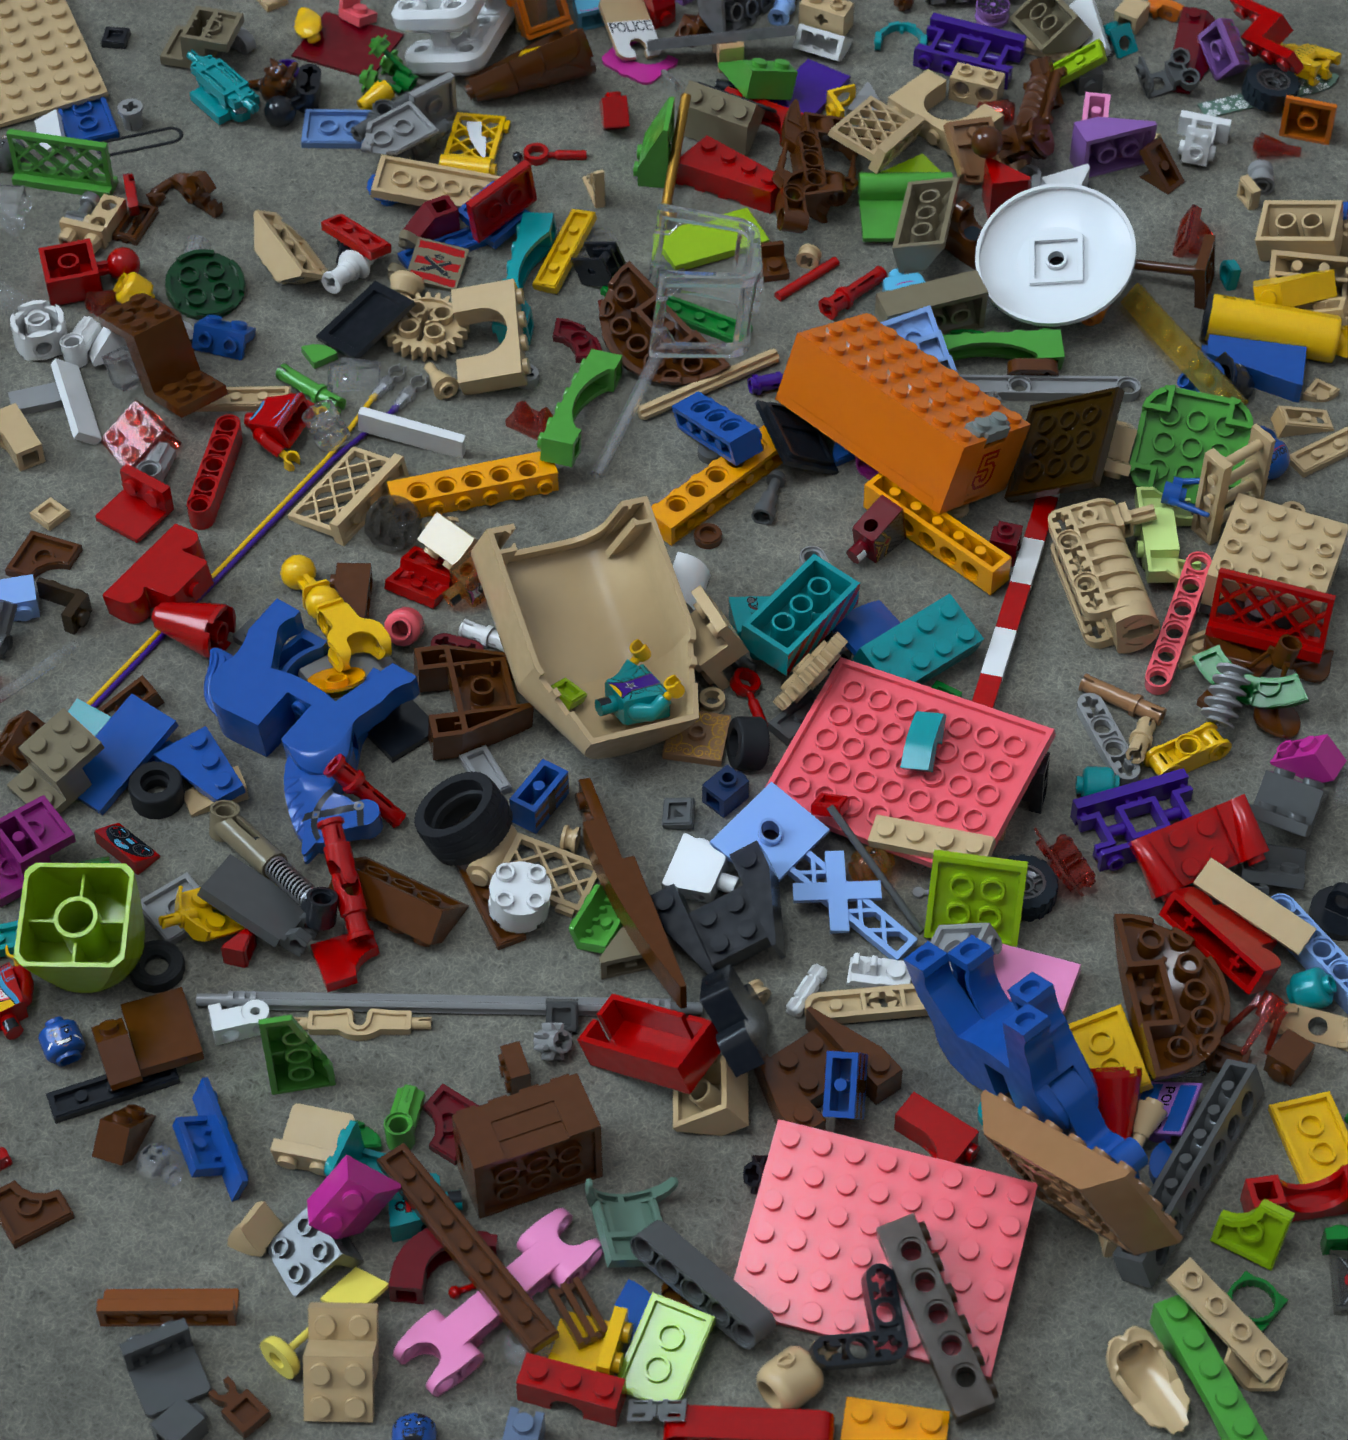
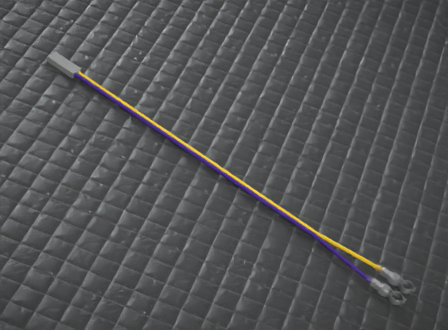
M400 363L390 367L388 370L389 375L381 377L363 407L369 408L372 403L380 400L385 394L390 393L395 387V382H400L405 378L407 367H403L402 375L394 376L393 378L390 377V374L394 371H400ZM422 373L420 376H414L410 380L411 385H407L400 391L399 396L394 400L387 413L391 415L396 414L408 404L413 403L417 398V392L426 390L427 382H429L428 376L425 377V384L423 386L415 388L412 387V384L422 381ZM358 414L325 458L211 574L214 584L195 603H199L337 459L369 434L362 432L336 453L358 423ZM157 630L97 691L87 704L97 708L167 635Z

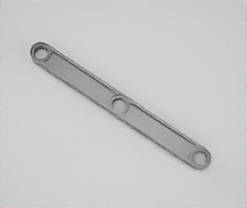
M959 374L966 381L976 384L988 396L1005 401H1052L1114 387H1130L1135 391L1130 393L1124 392L1122 402H1131L1139 397L1141 386L1136 378L1129 376ZM1022 386L1026 390L1019 392L1015 391L1012 387Z

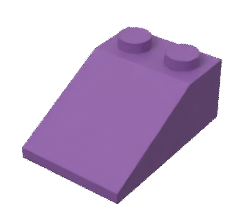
M1094 117L1074 122L1069 160L1074 168L1088 164L1090 166L1089 178L1145 164L1139 150L1155 139L1157 123L1155 121Z

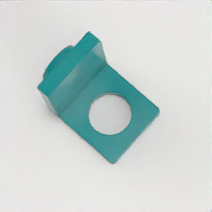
M1113 21L1103 25L1106 36L1110 35L1118 59L1138 51L1130 22L1118 24L1117 21ZM1122 36H1126L1129 39L1127 50H1122L1119 46V40Z

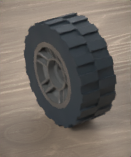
M1266 62L1257 63V65H1252L1247 70L1241 93L1245 101H1248L1251 106L1261 111L1281 113L1284 110L1286 95L1297 97L1301 84L1298 76L1289 70L1284 72L1273 63L1271 65Z
M1025 854L1009 856L1008 859L1028 862L1025 883L1026 891H1024L1020 922H1033L1035 919L1040 920L1044 918V915L1049 914L1052 911V907L1056 904L1059 886L1057 874L1055 875L1052 866H1049L1045 860H1040L1036 856H1026Z

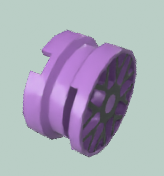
M977 0L976 23L994 28L1005 26L1009 20V0Z

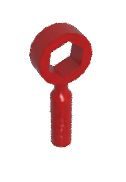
M531 143L523 151L524 159L534 166L545 164L549 158L557 160H587V150H557L549 152L548 147L542 143ZM532 152L542 153V155H540L539 157L530 156Z
M738 668L730 679V687L736 694L748 698V707L752 717H762L766 720L759 700L754 696L761 685L758 674L749 668ZM740 679L748 681L750 686L742 684Z

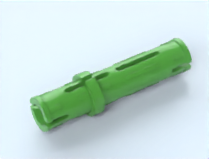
M285 363L280 365L285 371L278 367L276 378L311 398L312 402L316 405H326L335 414L341 413V410L336 408L337 406L344 410L346 400L331 392L325 384L314 382Z

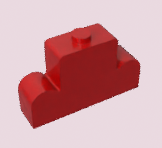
M175 523L102 594L109 614L127 623L135 624L146 620L151 614V608H155L161 602L195 603L214 584L198 534Z
M1185 887L1173 890L1159 913L1173 928L1177 927L1194 938L1195 946L1206 957L1211 955L1220 970L1248 995L1264 991L1281 966L1280 959L1272 952L1278 943L1224 905H1214L1212 899L1197 888Z

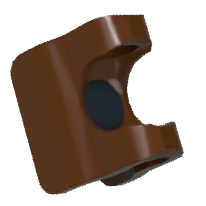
M964 199L954 206L945 249L961 262L976 270V245L983 228L975 219L974 207Z

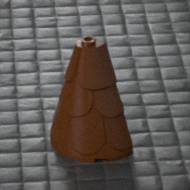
M564 27L466 78L467 85L464 88L469 99H475L476 102L507 98L518 93L547 88L551 85L590 76L596 73V64L591 58L593 53L583 28H576L571 31L569 27ZM539 47L524 55L519 56V53L522 50Z

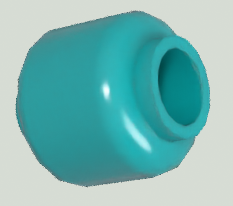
M1087 766L1084 768L1082 776H1076L1075 793L1081 794V797L1119 787L1120 777L1115 775L1111 767Z
M1319 967L1292 975L1286 987L1290 1003L1314 1009H1321L1331 1005L1334 993L1337 991V985L1331 974L1327 975Z

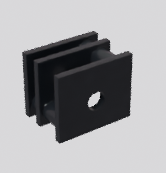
M584 242L583 244L590 258L570 259L582 285L608 286L612 276L626 264L617 242Z

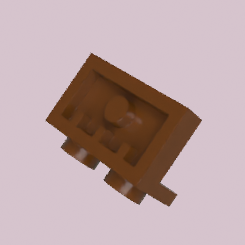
M29 710L9 719L0 735V767L11 765L21 772L29 765L18 747L45 724Z

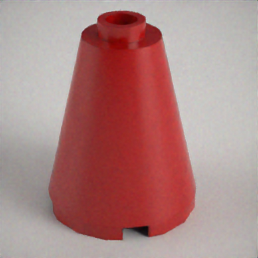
M161 602L153 609L151 615L155 629L208 660L212 648L216 647L225 651L231 644V642L227 641L229 632L234 633L236 628L234 608L220 603Z
M1126 1067L1090 1068L1098 1087V1109L1110 1131L1119 1134L1124 1139L1132 1137L1142 1080V1068L1134 1067V1073H1130V1070H1126Z

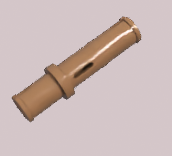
M1087 673L1084 675L1085 679L1081 680L1079 691L1095 693L1103 701L1128 711V715L1135 717V715L1139 717L1147 716L1151 718L1150 722L1154 720L1156 725L1159 726L1162 723L1160 719L1163 720L1166 715V708L1144 700L1143 695L1138 693L1133 695Z

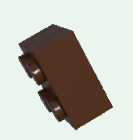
M520 1041L500 1046L501 1054L498 1055L499 1072L501 1077L505 1079L506 1093L513 1095L519 1093L521 1089L530 1087L531 1073Z

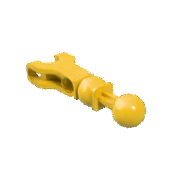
M292 555L284 561L280 571L283 583L293 590H302L303 607L312 618L317 620V625L326 636L327 644L330 647L328 650V661L338 672L352 668L350 658L355 653H369L378 660L392 655L391 638L383 625L376 620L359 617L351 606L344 602L339 593L330 587V582L327 579L316 581L317 571L314 562L304 555Z

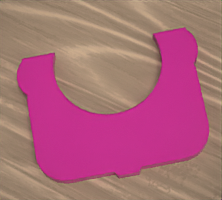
M637 41L630 42V46L637 43ZM612 47L602 56V63L623 77H627L642 85H649L657 81L669 69L675 68L678 64V59L668 55L661 62L641 64L634 60L625 61L620 59L616 55L614 47Z

